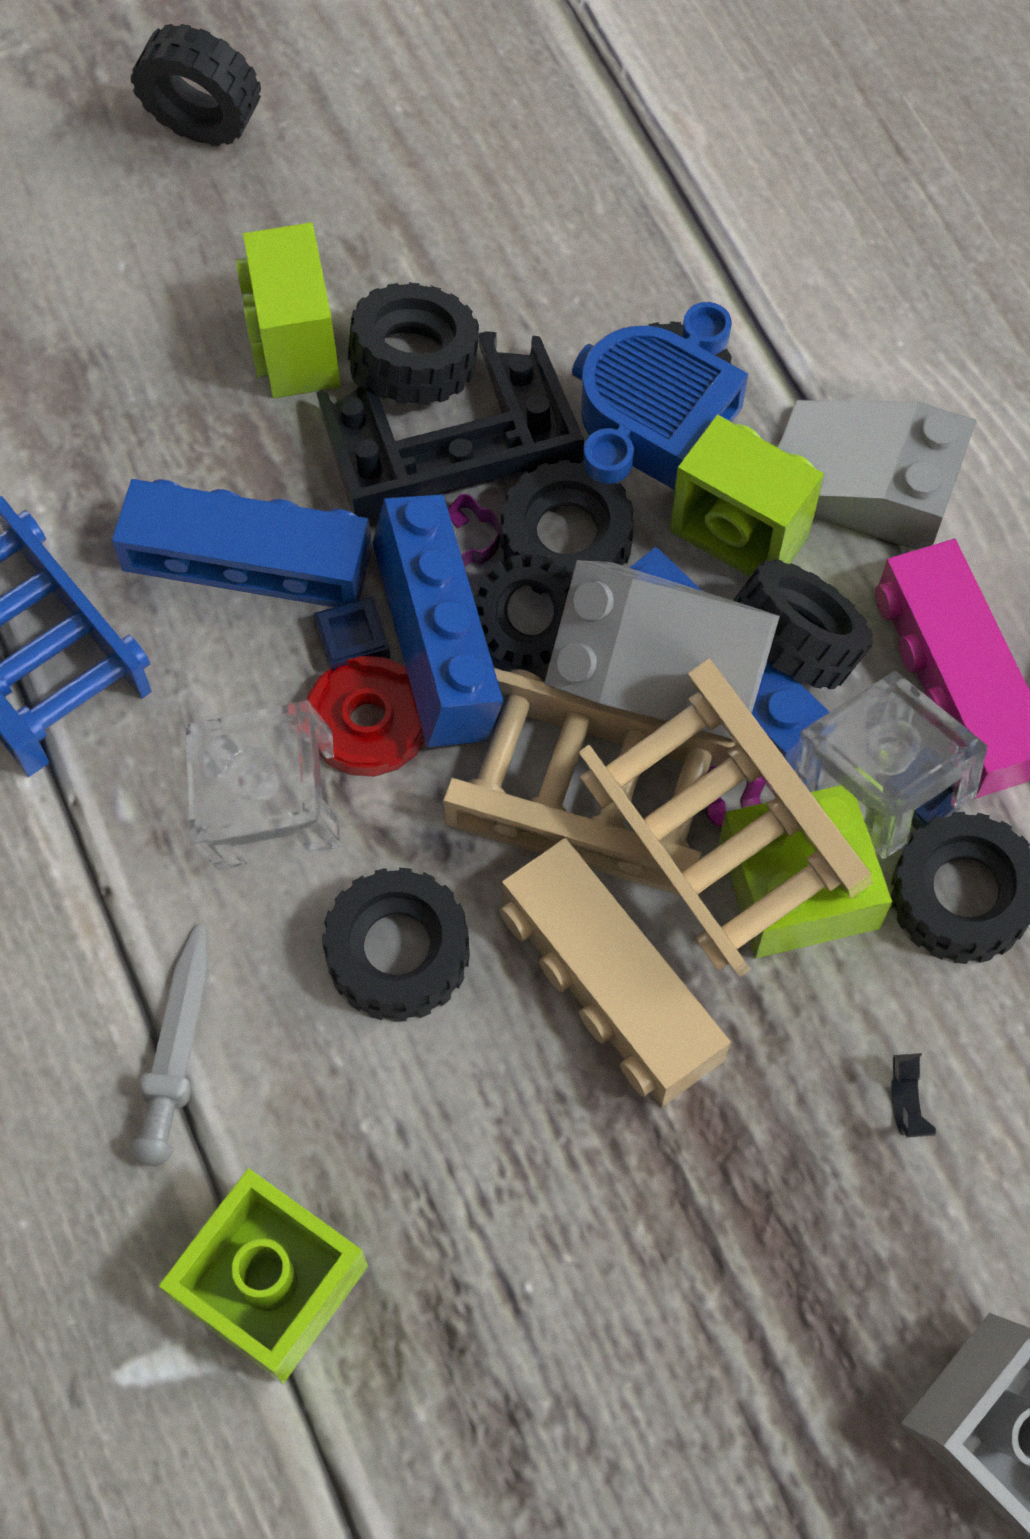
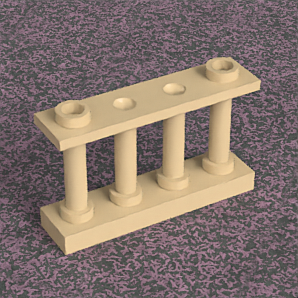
M708 658L688 673L697 693L688 698L691 703L689 707L607 766L604 765L592 747L587 745L579 751V754L590 770L581 775L580 778L603 809L614 801L702 924L705 931L696 936L695 939L719 971L730 964L734 971L742 977L751 968L737 950L824 887L832 891L841 885L850 899H852L873 884L867 867L712 660ZM719 725H722L736 744L727 750L730 757L643 819L622 790V787L706 726L712 731ZM761 777L775 796L773 800L766 804L769 811L688 869L681 872L659 840L746 779L751 784ZM800 830L815 850L813 854L806 858L809 865L721 927L698 894L786 832L791 837Z
M494 668L503 698L502 711L478 778L470 780L469 783L451 778L443 800L446 826L540 854L566 837L591 869L680 895L637 833L628 830V827L624 824L625 817L614 801L604 809L602 808L600 815L593 816L591 819L567 812L562 806L586 734L623 744L619 754L621 756L667 721L599 704L544 684L545 682L537 675L525 670L517 669L507 672ZM526 717L562 727L538 797L531 798L530 801L505 794V791L501 788ZM700 731L665 756L667 758L684 762L673 797L707 774L709 767L718 766L730 756L727 750L736 745L732 738ZM639 775L622 787L630 801L632 800ZM693 817L659 840L681 872L688 869L701 858L702 851L691 849L690 845L686 842Z

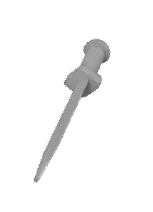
M202 924L194 927L174 969L152 1072L142 1073L140 1088L148 1106L141 1137L132 1141V1151L135 1158L146 1166L161 1165L171 1156L173 1147L168 1144L174 1110L175 1108L185 1106L191 1094L190 1083L188 1079H185L207 977L206 928Z

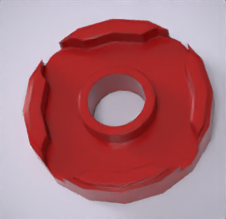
M359 656L348 659L347 665L338 667L334 671H332L331 667L319 676L307 696L305 723L313 749L329 766L346 774L375 777L398 770L418 754L425 741L406 667L386 657ZM365 704H374L385 712L383 719L379 723L369 727L359 726L350 718L356 708Z

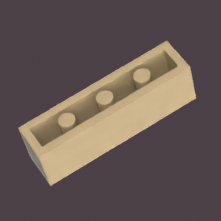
M566 837L502 881L503 907L499 911L505 924L519 941L522 942L527 938L532 941L543 955L539 959V964L546 977L558 991L563 992L568 988L583 1006L579 1010V1015L584 1025L599 1043L603 1044L609 1040L624 1058V1061L620 1063L623 1074L641 1096L644 1097L651 1093L660 1106L663 1107L725 1061L731 1041Z

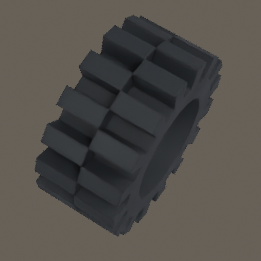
M520 554L511 556L505 561H499L491 567L492 571L488 575L482 576L477 584L481 586L479 592L473 595L487 646L494 651L492 654L500 661L507 660L512 662V666L537 667L548 664L551 660L574 571L569 566L559 563V560L539 554ZM527 585L536 586L544 590L551 598L554 607V614L550 625L543 632L535 635L518 631L511 624L507 612L508 603L513 593Z

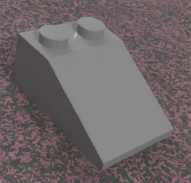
M797 400L778 448L787 453L803 456L814 468L825 473L814 518L918 550L931 546L935 542L977 420L921 402Z
M577 560L544 684L599 704L668 722L689 707L691 703L688 698L697 693L688 673L710 658L752 714L780 616L613 562ZM719 725L712 731L707 726L701 730L731 738L722 725Z
M989 1313L902 1421L901 1425L962 1485L1024 1539H1030V1327Z

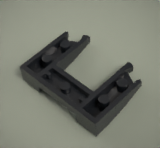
M485 331L478 333L480 334L479 347L502 413L395 441L380 397L375 395V391L370 388L366 389L359 383L360 379L357 375H353L351 369V378L358 388L336 404L330 400L328 393L323 389L317 392L320 411L352 513L358 517L368 518L369 527H373L378 524L385 498L434 495L521 471L531 473L539 465L548 463V465L556 464L558 460H570V463L581 464V461L583 462L584 438L540 336H532L530 355L497 352V332Z

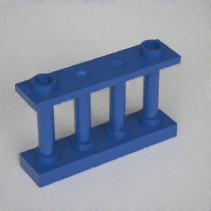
M0 496V523L4 529L0 533V563L20 551L37 571V573L0 597V627L52 592L57 595L72 613L0 662V741L27 776L30 777L50 763L39 741L47 736L45 729L122 676L143 699L152 692L144 671L151 663L144 650L130 634L122 639L117 635L42 545V542L46 541V537L31 514L24 510L17 515L7 501ZM86 634L91 636L107 656L31 709L24 705L16 711L5 698L12 693L11 685Z

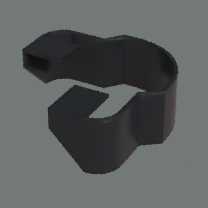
M922 1053L893 1055V1079L891 1081L893 1112L897 1129L900 1135H905L906 1138L935 1136L936 1128L921 1115L918 1081L920 1079V1056H922Z

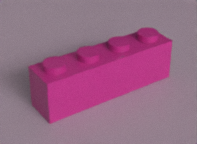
M956 538L888 558L879 585L875 588L876 603L882 617L886 621L892 620L900 637L899 651L906 669L910 673H917L924 688L923 701L930 721L935 726L941 725L950 744L948 756L954 773L961 781H967L969 787L973 790L972 794L975 799L1029 782L1030 690Z

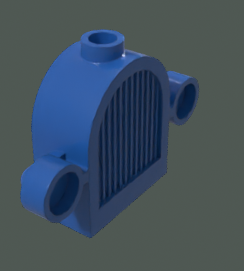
M701 302L690 307L684 315L682 337L659 327L630 326L606 335L594 346L587 344L583 347L573 364L572 375L582 381L581 416L584 427L589 434L584 445L583 465L589 477L600 483L613 484L625 479L633 466L675 490L678 466L717 414L733 422L743 408L748 373L715 356V354L720 353L726 348L730 339L732 320L729 312L724 307L713 302Z

